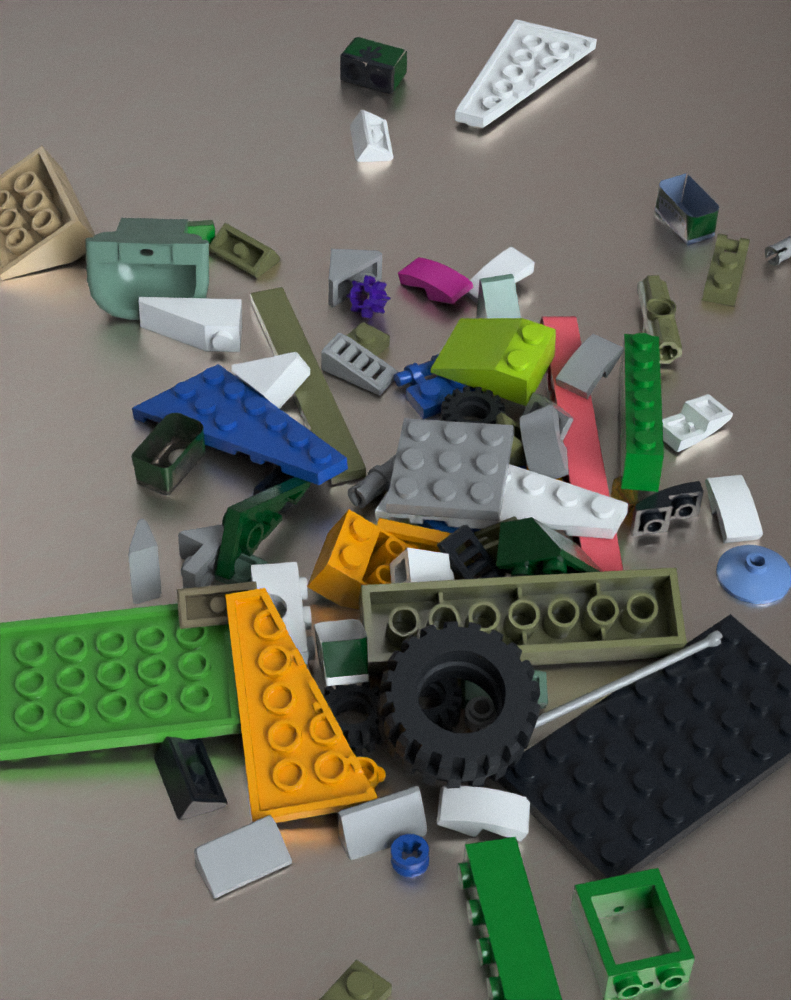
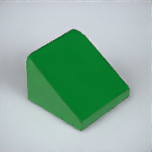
M213 220L188 221V233L199 235L202 237V240H207L210 244L215 238Z

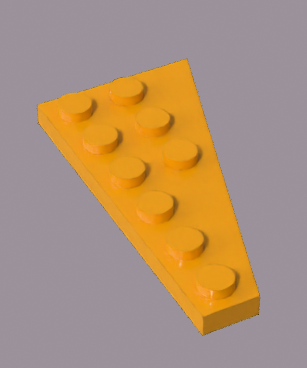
M260 588L225 594L252 821L255 822L268 815H271L276 823L337 813L341 810L377 799V794L365 776L356 755L352 752L342 729L316 681L311 676L298 648H296L266 589Z

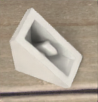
M297 352L234 364L231 369L238 379L279 409L310 375V367Z

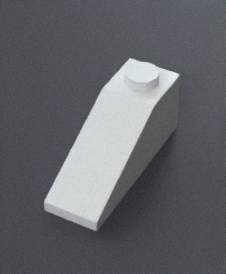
M139 297L140 326L142 328L204 351L240 352L242 335L241 299Z

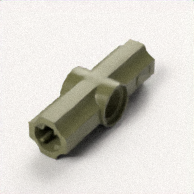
M647 275L643 281L637 284V294L644 320L642 333L659 336L660 364H671L682 355V344L675 320L676 304L670 299L666 281L661 280L659 275Z

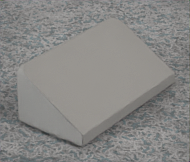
M140 519L138 520L128 553L134 604L160 598V594H162L158 545L147 521Z
M413 786L338 812V838L350 860L390 848L394 840L399 836L415 834L422 837L427 834L426 818L418 786Z
M271 815L200 845L194 850L195 867L214 899L292 864L290 854Z

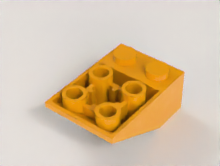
M349 509L328 532L307 587L339 606L359 610L361 585L390 584V563L406 548L414 547Z

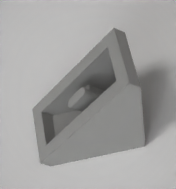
M331 249L328 304L331 307H335L347 300L346 294L350 293L353 287V280L364 283V277L368 275L375 277L376 282L382 279V253L376 250Z

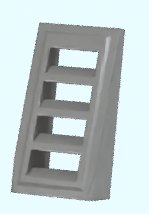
M338 333L323 348L321 353V370L379 396L394 381V374L398 373L395 368L342 333ZM375 373L379 374L376 379L372 378Z

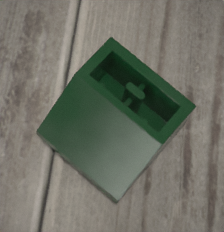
M533 517L500 523L496 567L511 574V577L603 572L577 543Z

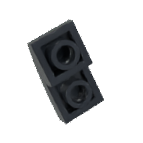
M700 481L663 489L636 504L630 529L631 535H653L668 532L670 520L699 517L704 493Z

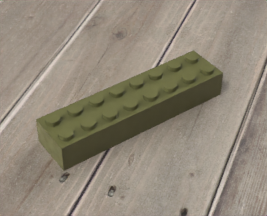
M676 567L361 585L359 595L360 621L367 634L368 676L383 675L393 652L400 651L402 642L410 635H415L419 639L421 629L435 625L436 629L440 630L443 629L444 622L457 621L458 627L468 628L469 622L481 624L480 631L490 634L492 629L504 635L502 642L506 645L514 642L522 650L521 662L529 660L532 666L664 658L683 649L687 644Z

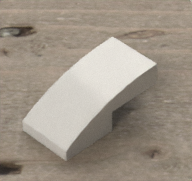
M511 246L493 258L470 280L474 288L467 292L465 296L478 304L479 279L513 274L516 283L534 272L535 262Z
M709 394L686 401L681 413L662 419L663 441L676 452L682 451L713 434L731 419L733 413Z
M733 475L707 478L705 483L712 515L717 514L723 543L759 540L763 532L752 495L743 476Z
M443 785L439 795L437 825L472 837H476L484 829L508 838L516 837L517 841L521 842L527 836L529 830L530 802L527 800V797L502 790L460 785V788L447 789V785Z

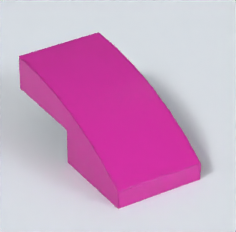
M418 257L398 272L402 285L425 288L428 300L453 304L474 288L472 281L446 265Z

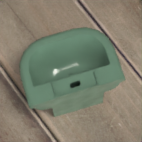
M121 218L116 231L102 232L94 237L85 239L86 272L90 295L99 308L113 317L140 320L139 297H207L209 287V241L202 240V237L199 235L188 233V219Z

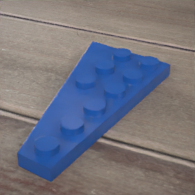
M219 364L207 368L200 374L180 382L174 387L132 407L134 419L143 423L150 419L159 424L170 413H180L198 420L204 427L205 445L233 455L238 451L250 455V461L260 465L266 461L281 466L283 473L316 485H320L348 469L347 457Z

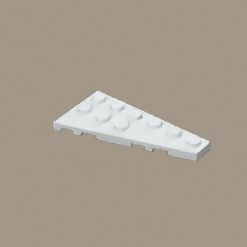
M515 19L456 109L455 121L473 127L484 128L596 48L597 39Z
M509 464L500 521L387 513L386 500L388 492L375 509V519L378 521L379 518L387 520L390 517L409 518V523L423 524L424 520L445 521L450 527L468 525L470 528L484 529L513 516L517 519L533 517L551 529L563 530L567 536L613 539L628 513V503Z

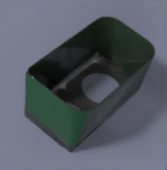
M180 413L166 415L132 453L131 458L137 484L162 495L169 496L205 455L203 424ZM185 449L173 464L169 462L168 457L172 451Z

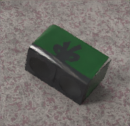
M355 37L340 55V80L392 94L407 73V51L401 57L405 51L404 49Z

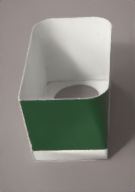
M347 619L314 624L319 666L326 685L336 686L368 682L367 634L361 621Z

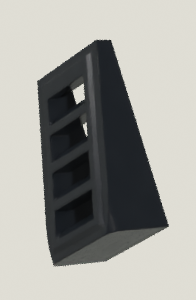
M462 525L437 544L441 553L449 554L450 569L453 571L455 580L475 579L473 576L478 572L481 576L479 578L505 577L500 569L496 567L495 562L468 525ZM464 543L466 549L457 555L455 549ZM472 558L473 563L466 567L464 563Z

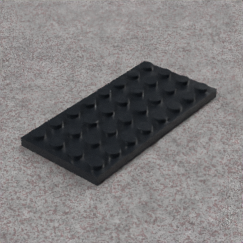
M731 614L689 641L684 648L705 639L710 633L717 630L723 636L720 639L721 644L715 647H707L614 691L523 752L522 758L515 767H507L505 775L497 780L508 792L527 797V800L530 802V813L597 880L638 872L791 760V665Z

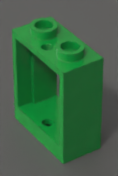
M659 868L574 885L570 909L603 1000L617 997L623 1000L631 999L644 991L658 988L672 990L680 987L685 982H689L695 957ZM653 908L670 953L616 965L599 919Z

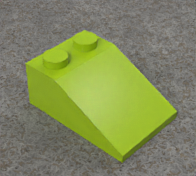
M460 318L431 367V373L475 389L476 387H482L484 392L490 390L493 391L495 396L498 395L506 400L527 406L533 392L538 388L555 357L556 329L524 318Z

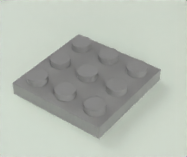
M404 418L386 500L387 513L500 521L514 438L513 425Z

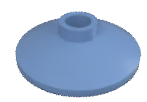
M758 545L736 546L727 550L718 561L716 576L721 587L740 601L752 604L772 603L784 597L791 587V568L781 555L766 547Z

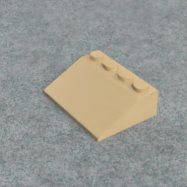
M40 146L0 175V279L5 280L71 263L86 254L85 239L94 237L95 233L63 168L43 146Z

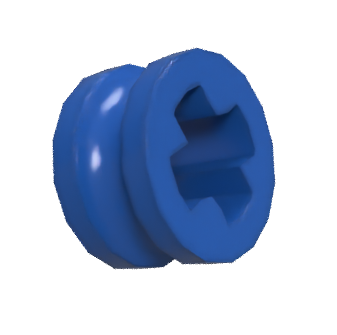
M405 834L394 840L390 852L393 869L404 877H416L424 873L429 866V846L427 842L415 834ZM413 851L417 852V859L412 856L406 860L402 859V852L406 854H411Z

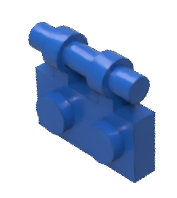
M439 354L432 356L431 361L420 365L417 363L404 367V371L394 374V381L398 387L406 384L411 386L406 388L405 399L423 420L441 413L442 401H445L447 394L452 395L455 389H459L463 393V387H468L439 375L429 380L425 379V377L433 375L431 367ZM470 387V391H475V388Z

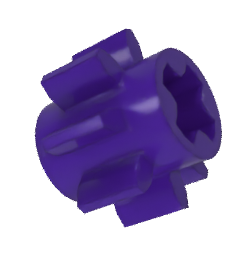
M365 275L364 283L353 280V287L350 293L346 294V297L350 298L352 303L350 310L357 313L361 312L362 317L372 319L373 311L384 314V306L387 301L391 300V297L387 296L384 290L387 284L380 281L376 282L375 277Z

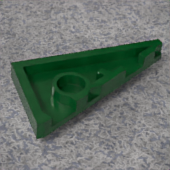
M294 477L229 506L222 520L224 530L216 575L227 580L231 579L236 574L235 562L243 553L251 556L257 550L259 544L282 521V515L278 514V512L287 502L296 505L310 487L311 482Z

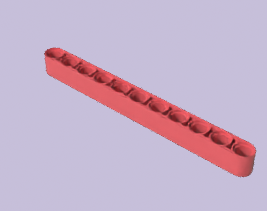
M543 316L540 318V324L556 329L555 357L545 373L549 398L574 418L563 440L564 445L567 447L569 475L563 477V482L610 497L591 395L588 399L583 398L558 386L556 383V377L581 346L576 316ZM617 532L613 539L572 536L573 542L577 543L603 572L624 570Z

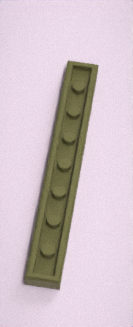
M283 287L250 293L251 304L274 356L297 352L310 367V375L292 396L306 428L347 457L348 469L329 479L331 484L366 477V466Z

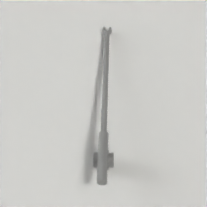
M718 630L713 631L699 642L539 715L535 728L707 647L718 646L721 644L720 639L723 638L721 632ZM475 697L465 707V724L473 732L488 727L496 718L494 703L487 697Z

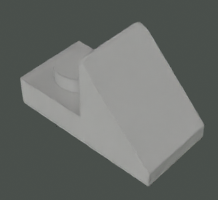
M222 524L184 530L178 534L179 554L185 560L181 568L183 588L209 586L215 579L214 570L217 568L224 530Z

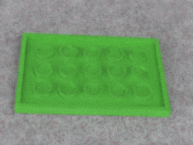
M178 603L0 623V761L162 743L166 737L188 740L241 734L229 624L180 629Z

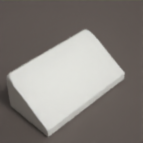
M360 110L350 125L355 160L358 162L391 161L393 159V152L387 121L365 110Z

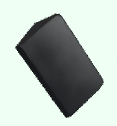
M166 737L155 753L154 760L177 818L179 820L189 819L226 807L228 804L202 739L185 740L177 737Z

